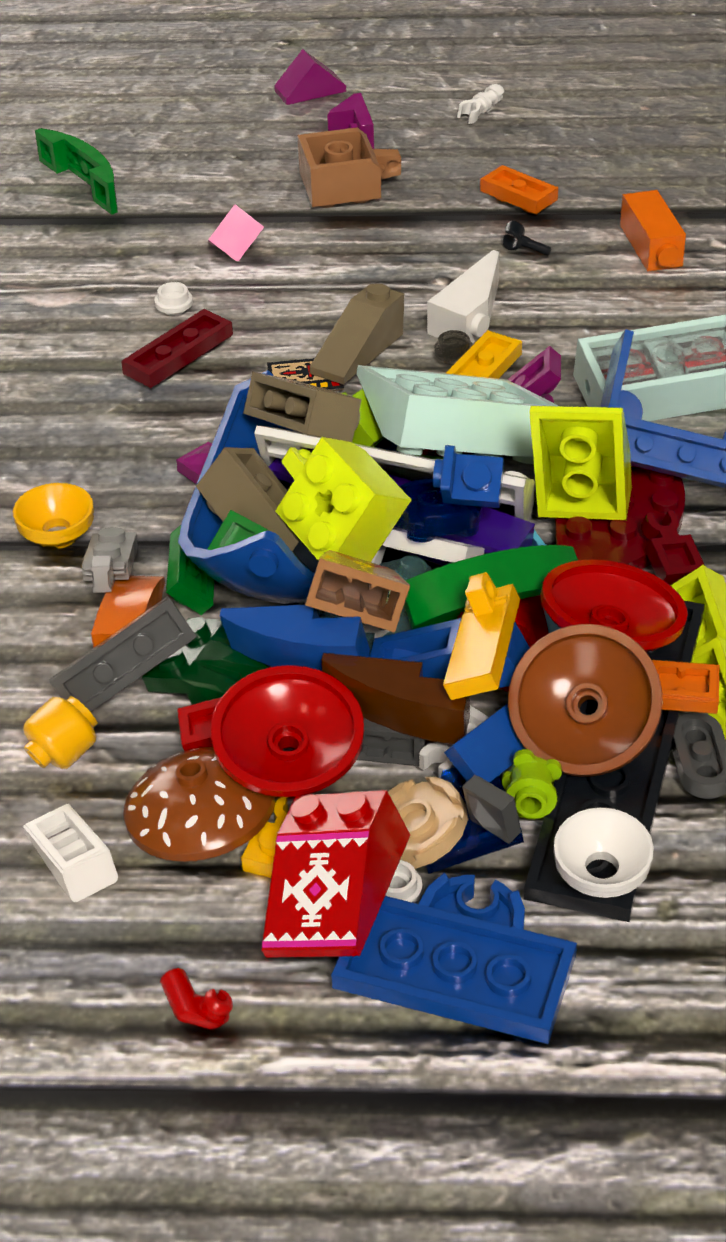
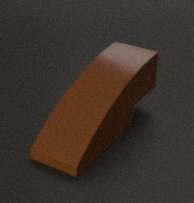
M323 653L322 672L342 682L353 693L361 707L363 718L402 734L454 745L467 734L470 719V696L451 700L443 686L444 679L423 677L422 662Z

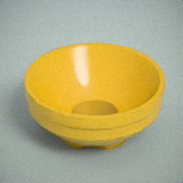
M50 483L37 486L20 496L13 508L14 522L19 533L24 538L43 547L54 546L61 549L72 545L75 540L89 529L94 519L93 500L90 494L83 488L68 483ZM53 527H66V529L58 531H48Z

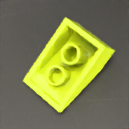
M531 406L529 413L538 517L572 518L579 516L587 519L626 520L632 479L631 454L623 408Z

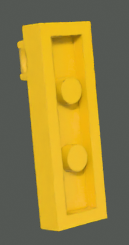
M487 572L470 576L468 588L465 590L467 597L465 612L461 618L443 686L451 700L499 688L520 597L513 584L496 588Z

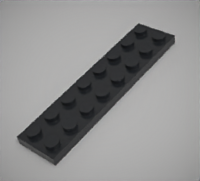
M684 601L688 617L682 634L674 642L646 652L651 660L692 663L705 604ZM586 700L581 704L580 712L584 715H591L596 712L598 703L595 700ZM662 710L660 723L650 743L639 756L622 768L597 776L581 777L562 773L561 777L555 780L554 787L556 788L558 800L554 810L546 815L543 820L524 886L525 900L630 922L638 887L624 895L608 898L593 897L574 889L561 877L556 868L553 853L555 835L563 822L575 813L600 807L626 812L641 822L651 835L680 711ZM595 860L586 866L587 871L592 876L601 879L612 877L617 872L616 867L606 860Z

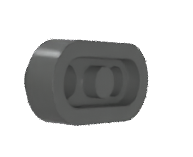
M689 712L680 715L671 749L682 786L687 792L699 798L712 799L726 793V740L720 723L705 713Z

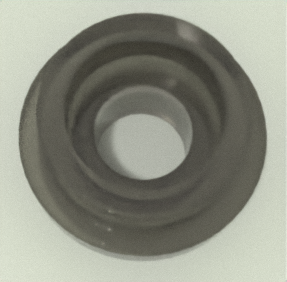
M458 330L446 331L439 335L438 341L434 345V354L440 361L453 366L473 344L465 332Z

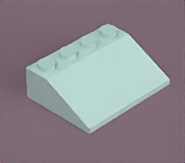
M358 365L357 376L382 436L396 444L397 451L410 455H422L423 449L436 450L438 455L444 456L445 445L455 446L457 454L468 452L475 453L478 456L491 457L506 455L513 456L512 459L518 462L534 464L530 407L558 406L507 379Z

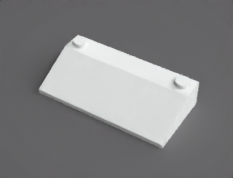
M258 425L254 433L260 456L268 467L276 458L283 459L290 447H295L297 450L314 449L321 438L295 430L289 431ZM355 444L364 449L385 472L405 479L433 484L435 459ZM506 471L503 473L500 503L515 506V517L530 522L535 502V479H530L520 472Z

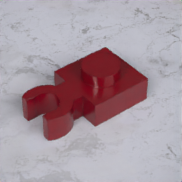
M673 510L667 511L662 520L663 525L657 523L653 513L649 512L641 523V530L650 540L645 551L657 577L671 585L700 566H705L691 534H678L679 518Z

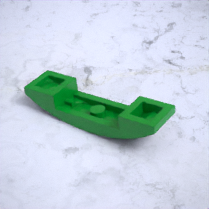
M39 128L35 130L39 161L56 174L70 170L91 186L93 201L111 215L118 213L113 170L101 152L74 136L50 129Z
M528 546L471 557L405 580L410 584V588L404 603L412 629L457 619L465 611L467 601L465 590L468 588L470 576L487 572L496 588L513 584L520 599L541 595L542 585L547 574L562 564L577 561L578 558L572 546Z

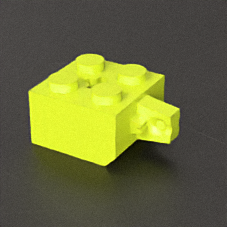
M321 437L312 453L306 449L297 450L295 447H290L282 459V464L294 478V482L275 512L318 561L320 556L331 550L371 562L412 499L364 449L349 441Z

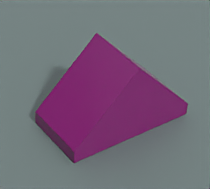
M304 49L301 50L274 85L275 92L286 105L346 92V85L342 80Z

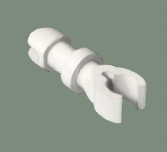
M492 84L485 89V92H479L472 99L461 102L457 118H460L463 114H468V124L475 123L481 113H485L491 108L492 104H497L502 100L503 87L499 84Z

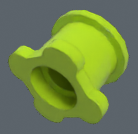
M529 749L517 751L513 756L514 764L512 768L502 775V785L506 789V793L514 797L519 817L526 819L542 818L550 814L556 807L558 796L552 782L561 777L562 766L555 759L545 760L535 756Z

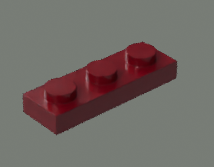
M202 309L121 361L123 374L152 388L233 335L232 322L206 309Z

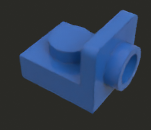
M445 445L444 459L435 460L433 487L440 488L444 504L499 508L504 458L457 454L455 446Z

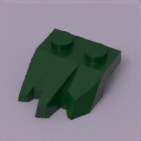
M194 617L188 618L186 621L197 637L145 673L142 679L148 692L187 694L193 705L220 698L240 679L271 666L253 660L232 649L221 619Z

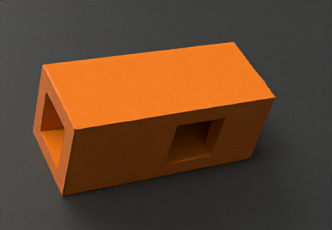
M650 190L622 194L620 227L646 270L654 271L683 267L686 233L659 191Z

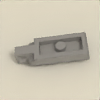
M110 527L92 534L82 562L83 581H93V593L112 592L115 580H129L138 550L137 532H125L122 528Z

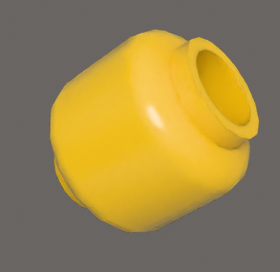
M58 696L52 697L24 723L23 731L29 742L23 748L42 768L51 763L57 768L68 769L94 745L97 737L94 727L98 722L93 714L75 697L70 696L67 700Z

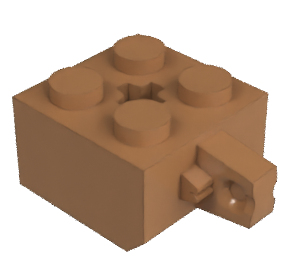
M358 127L297 135L299 173L312 207L329 208L341 203H366L372 199H380L381 180L401 175V156L398 149H372L367 135Z

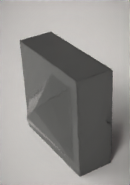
M476 775L462 786L470 820L508 844L521 833L514 797Z

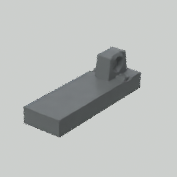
M167 596L71 665L49 679V682L61 698L67 700L70 696H73L91 712L197 636L172 600Z

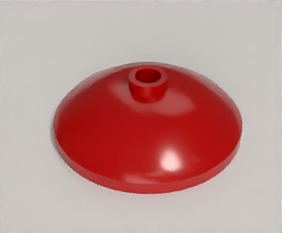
M591 559L562 564L547 574L541 589L543 608L560 629L578 624L610 627L632 638L646 652L666 646L679 638L685 628L688 617L684 600L672 586L645 570L620 562Z
M275 666L247 675L225 692L213 712L210 728L211 742L215 757L222 769L241 786L268 796L295 797L320 791L338 781L351 769L362 749L364 719L361 707L353 693L333 676L304 666ZM288 747L295 748L292 751H283V749Z

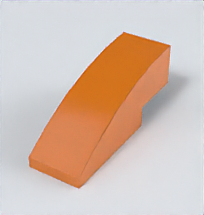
M130 575L129 580H115L112 592L105 593L91 632L93 648L160 602L165 587V576Z

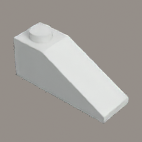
M492 250L427 301V334L466 349L488 330L499 284L498 251Z

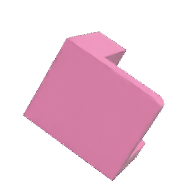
M234 205L208 239V242L213 246H217L233 260L239 261L264 226L237 205Z

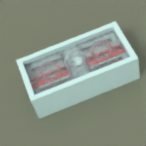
M726 315L631 330L634 331L621 390L633 393L640 400L643 408L642 420L655 421L726 408ZM623 332L577 340L573 376L588 407H600L612 350Z

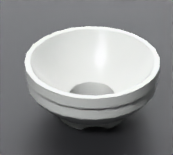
M600 807L586 809L567 818L555 835L553 853L558 872L571 887L593 897L608 898L624 895L641 885L652 865L654 846L651 835L646 827L636 818L626 812ZM595 860H606L616 867L617 872L612 877L601 879L592 876L587 871L586 866Z

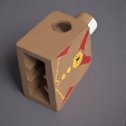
M328 550L319 558L305 605L342 617H361L362 623L395 632L410 584L393 569ZM389 590H391V591H390V596H389L388 602H387V604H386L388 592H389Z

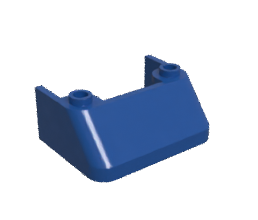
M625 329L612 350L600 407L623 408L631 454V466L726 488V430L722 439L642 420L643 408L640 400L633 393L621 390L634 331Z

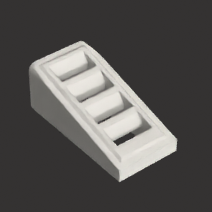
M65 804L23 826L27 837L59 885L73 902H79L114 884L118 880V874L110 850L70 804ZM67 828H70V829H68V830H66V831H64V832H62V833H60V834H58V835H56V836H54V837H52V838H50V839H47V838H49V837H51V836H53V835H55V834H57V833H59V832H61V831H63V830H65V829H67Z

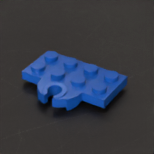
M444 872L428 885L418 904L388 896L384 897L361 955L340 956L331 974L332 988L549 1044L576 958L577 943L524 930L525 908L519 890L512 892L505 884L495 880L490 887L491 905L483 909H474L465 903L474 898L475 875H461L448 878Z

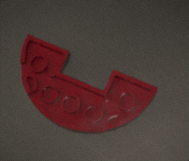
M631 466L632 488L627 519H587L579 516L556 518L555 545L572 546L578 560H607L644 569L651 564L645 551L650 540L643 534L641 523L646 514L652 512L656 522L663 525L662 520L667 511L673 510L679 518V527L677 529L679 533L685 508V489L682 478Z

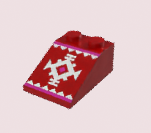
M387 790L295 796L277 833L261 949L266 958L361 955L411 836Z

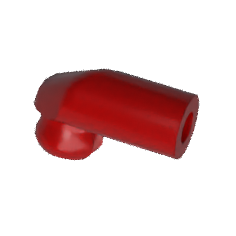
M181 968L169 970L161 977V986L178 1021L210 1030L219 1028L229 1021V1013L233 1008V1001L226 991L220 989L216 993L215 989H210L204 996L196 994L186 971Z

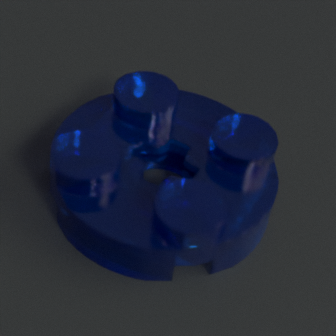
M433 479L415 480L399 486L412 499L396 523V526L407 530L408 539L422 543L434 540L435 536L455 534L468 537L478 533L479 522L482 518V507L444 504L440 488L433 487Z

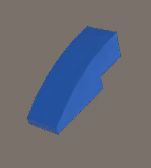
M306 605L221 608L219 616L231 648L253 660L272 667L295 665L322 671L323 653L369 657L370 648L361 617L319 618L317 609Z
M461 618L374 638L370 657L422 662L423 677L445 679ZM516 622L514 623L499 688L510 686L515 668L530 648Z

